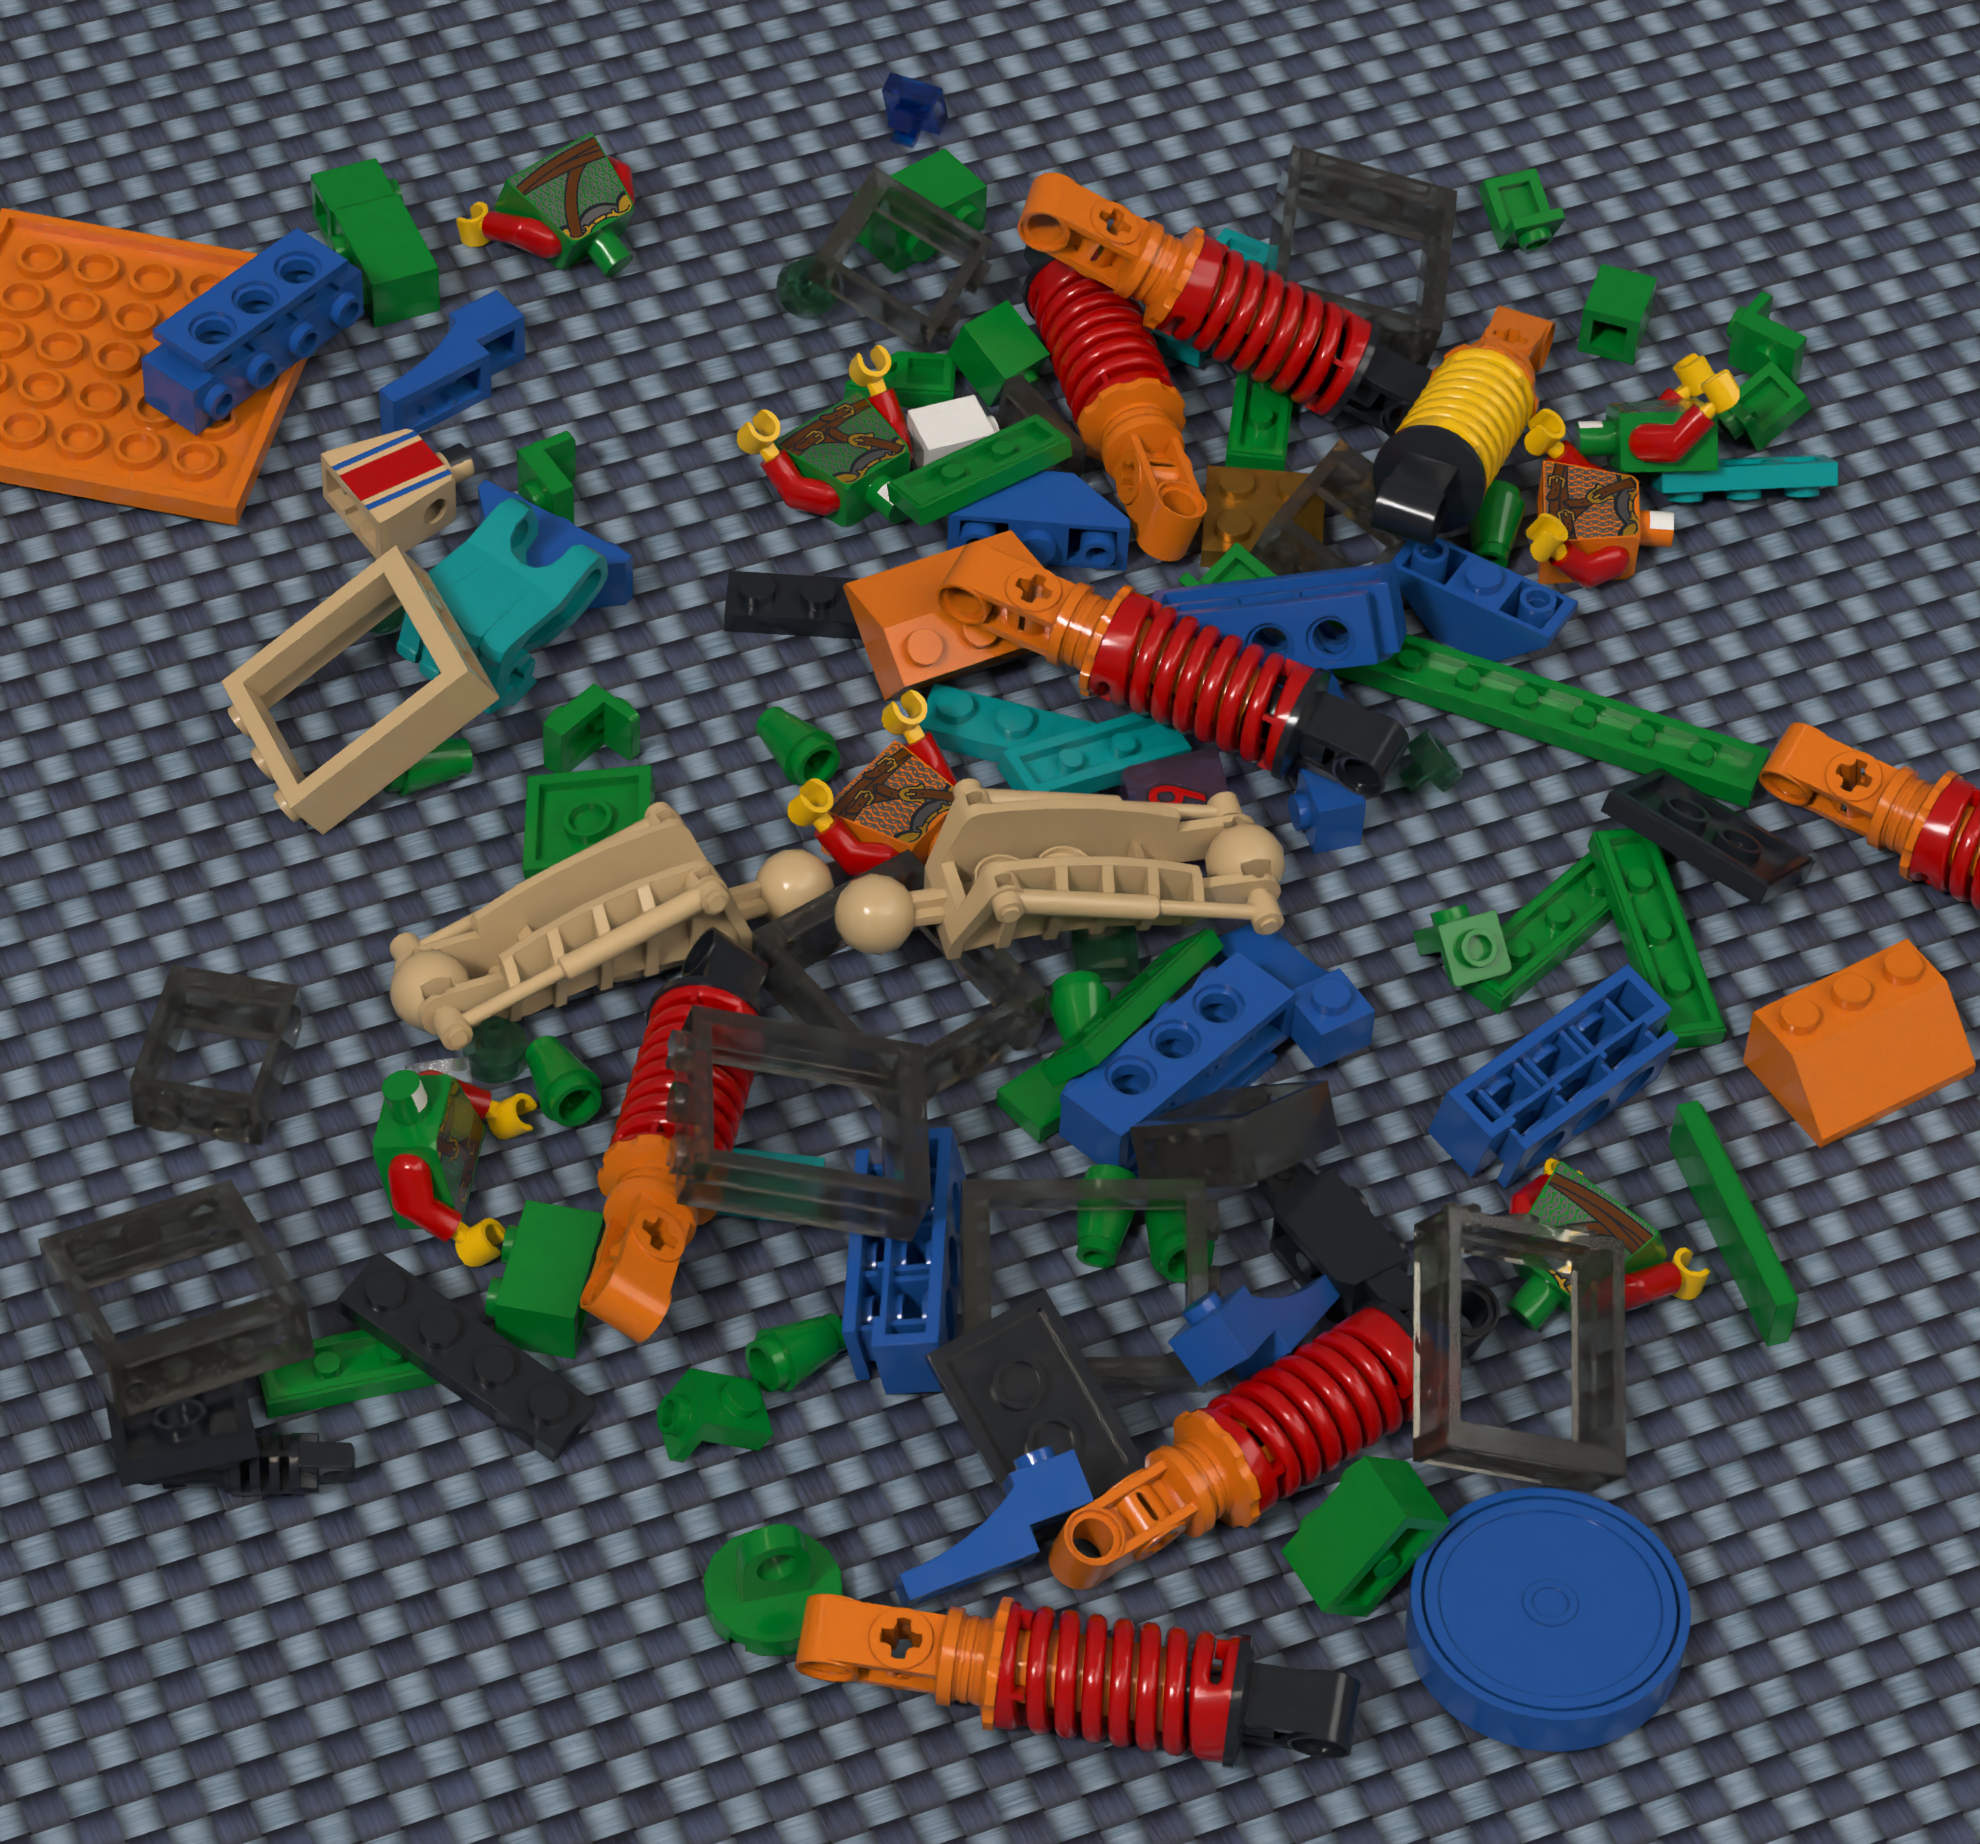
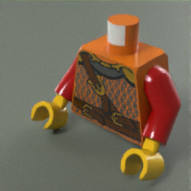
M1547 408L1542 409L1528 421L1530 431L1524 438L1525 449L1535 456L1548 454L1547 461L1543 460L1536 502L1537 519L1526 530L1527 537L1534 541L1530 545V552L1537 561L1539 584L1576 582L1581 587L1590 589L1611 580L1628 579L1634 575L1639 546L1672 547L1674 513L1640 510L1639 481L1634 476L1610 472L1588 461L1568 440L1560 442L1559 440L1566 433L1564 421L1555 411Z
M909 690L901 696L902 707L906 710L909 718L901 714L899 707L894 701L884 708L881 717L884 728L894 735H904L907 743L902 745L894 740L834 799L831 789L825 782L815 778L808 780L799 788L800 794L789 802L787 808L788 817L794 824L802 827L814 825L816 828L814 836L821 844V852L832 857L846 874L854 877H862L870 873L889 876L904 884L905 887L915 886L924 877L926 862L954 801L953 787L958 783L932 733H924L919 725L926 717L927 703L924 697L914 690Z

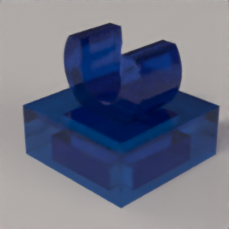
M890 72L882 89V94L889 119L888 127L895 129L891 142L913 148L919 138L921 129L940 135L948 118L943 88Z

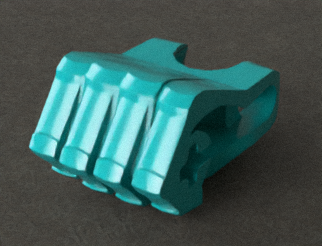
M514 498L501 502L467 541L428 572L500 697L483 711L488 714L509 705L517 704L536 684L537 681L532 676L536 661L528 651L549 643L574 624L600 592L608 576L606 557L597 550L583 544L573 545L551 565L537 568L528 566L526 553L538 535L539 523L533 508L525 502ZM405 611L396 650L404 659L413 663L419 662V671L427 679L433 680L441 672Z

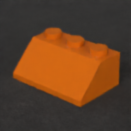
M1012 530L975 541L990 544L1009 556L1030 565L1044 568ZM966 545L843 585L884 701L901 696L909 690L916 691L934 685V683L937 684L1033 652L1029 649L1015 646L1008 640L974 625L958 622L947 615L939 606L936 598L937 590ZM1038 585L1036 597H1041L1042 586ZM1020 618L1019 627L1021 630H1024L1025 618Z
M1908 938L1754 1011L1743 1058L1745 1065L1820 1148L1973 1074L1976 1067L1947 980Z

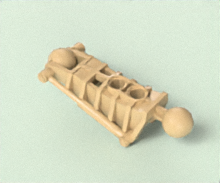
M966 778L959 781L953 787L954 801L925 865L923 890L908 891L904 884L892 877L870 873L850 881L841 892L834 907L837 931L847 945L859 952L874 955L888 953L901 947L910 936L913 927L935 924L947 960L961 958V954L964 951L991 944L996 949L1010 947L1013 939L1041 935L1043 940L1057 939L1059 932L1087 928L1090 935L1103 933L1105 927L1135 925L1137 931L1149 930L1151 925L1172 926L1182 924L1184 927L1194 925L1197 920L1207 918L1251 920L1254 931L1257 934L1269 935L1278 931L1284 924V918L1277 899L1281 894L1279 882L1286 868L1283 846L1273 833L1257 825L1251 816L1243 814L1238 799L1233 792L1217 793L1209 799L1207 805L1127 801L1122 800L1118 795L982 788L978 780ZM1205 859L1207 878L1202 877L1198 865L1181 862Z
M656 802L647 808L643 819L516 884L512 889L481 909L421 940L413 933H402L395 937L389 948L396 962L389 992L391 1002L396 1014L408 1025L422 1032L428 1031L432 1035L437 1034L442 1044L449 1050H460L466 1047L472 1040V1028L506 1018H508L510 1023L519 1021L521 1017L533 1014L551 1004L555 1008L566 1005L568 996L595 985L602 991L613 988V982L627 981L642 976L648 977L659 974V971L683 965L695 942L711 927L717 928L753 952V933L746 921L766 916L769 920L785 929L806 928L822 918L832 905L835 886L829 867L820 858L804 849L781 850L768 858L757 872L755 881L728 888L713 864L707 861L679 813L671 808L668 803Z

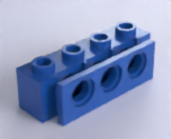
M296 227L153 329V338L160 342L161 345L141 358L145 402L194 435H198L217 420L225 418L236 406L258 390L268 387L276 377L298 361L312 355L319 346L341 330L352 326L364 314L362 271L350 264L346 258Z
M1395 562L1155 590L1151 597L1152 600L1162 603V608L1171 606L1177 610V624L1183 617L1192 615L1199 620V633L1205 626L1213 624L1221 630L1222 640L1229 634L1240 636L1243 640L1242 653L1252 643L1261 645L1265 651L1263 664L1267 657L1274 652L1282 654L1285 659L1290 658L1315 669L1321 667L1329 670L1378 664L1391 658L1393 653L1400 652L1407 633ZM1327 620L1337 621L1343 624L1345 629L1335 628L1329 625ZM1266 627L1276 628L1282 631L1285 636L1275 635L1269 632Z
M1238 951L1217 968L1215 966L1207 968L1197 978L1193 987L1174 1003L1168 1001L1161 1005L1146 1026L1131 1038L1127 1037L1100 1064L1088 1073H1081L1073 1077L1066 1084L1060 1096L1059 1135L1098 1165L1110 1164L1125 1168L1138 1179L1276 1064L1277 1055L1271 1051L1291 1035L1296 993Z
M1626 964L1446 1093L1427 1132L1471 1178L1499 1158L1504 1163V1166L1496 1180L1504 1189L1508 1188L1658 1078L1679 1040L1671 1030L1657 1039L1672 1008L1629 964Z
M952 1127L887 1131L884 1164L873 1163L869 1148L856 1149L842 1335L857 1380L870 1379L872 1361H875L886 1395L942 1391L924 1359L928 1353L956 1339L966 1174Z

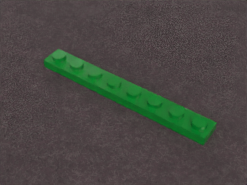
M1327 620L1329 625L1338 629H1345L1343 624L1334 620ZM1406 634L1400 652L1393 653V656L1387 660L1373 665L1332 669L1336 676L1644 775L1662 768L1706 795L1747 808L1760 783L1759 773L1766 764L1770 749L1409 634Z

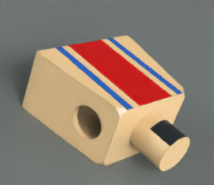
M402 429L322 453L323 497L377 560L395 545L402 551L407 552L450 525L457 516L456 483L474 475V464L469 452L460 443L434 453L415 430Z

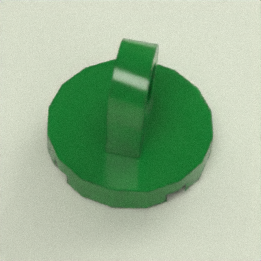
M788 1524L768 1525L731 1538L712 1556L704 1574L705 1614L716 1633L729 1643L731 1638L735 1642L745 1645V1651L760 1656H781L797 1653L807 1598L814 1594L842 1595L841 1570L830 1551L809 1535L803 1534L796 1526Z

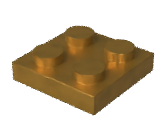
M1207 465L1205 487L1207 510L1203 517L1200 567L1211 568L1237 542L1273 573L1297 574L1321 571L1326 475Z

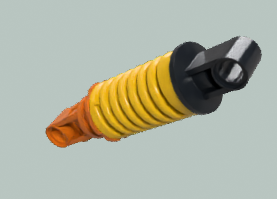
M1499 305L1495 310L1491 323L1485 329L1480 340L1470 345L1464 343L1456 346L1445 354L1444 361L1440 366L1433 369L1426 387L1403 419L1401 425L1397 428L1395 434L1388 438L1375 458L1373 485L1377 500L1371 519L1372 529L1431 547L1438 534L1455 531L1472 520L1484 501L1488 487L1492 484L1506 458L1510 455L1517 440L1522 436L1528 421L1537 414L1539 399L1535 393V375L1537 372H1541L1547 360L1554 338L1556 322Z

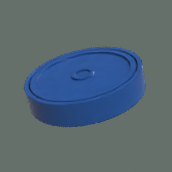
M1538 1487L1512 1489L1488 1495L1465 1505L1448 1517L1451 1523L1416 1560L1411 1579L1405 1621L1406 1640L1414 1668L1430 1694L1446 1711L1466 1726L1496 1741L1524 1749L1554 1752L1583 1750L1615 1741L1633 1732L1657 1713L1674 1689L1680 1674L1690 1630L1691 1607L1687 1585L1680 1567L1664 1543L1646 1525L1623 1509L1602 1499L1571 1490Z

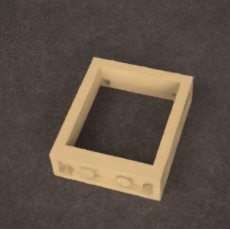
M397 545L221 681L233 703L227 709L229 716L241 732L248 738H252L256 745L250 751L253 760L269 779L275 780L279 787L273 793L275 801L294 823L304 819L322 835L500 698L429 574ZM403 605L441 673L306 778L268 709Z

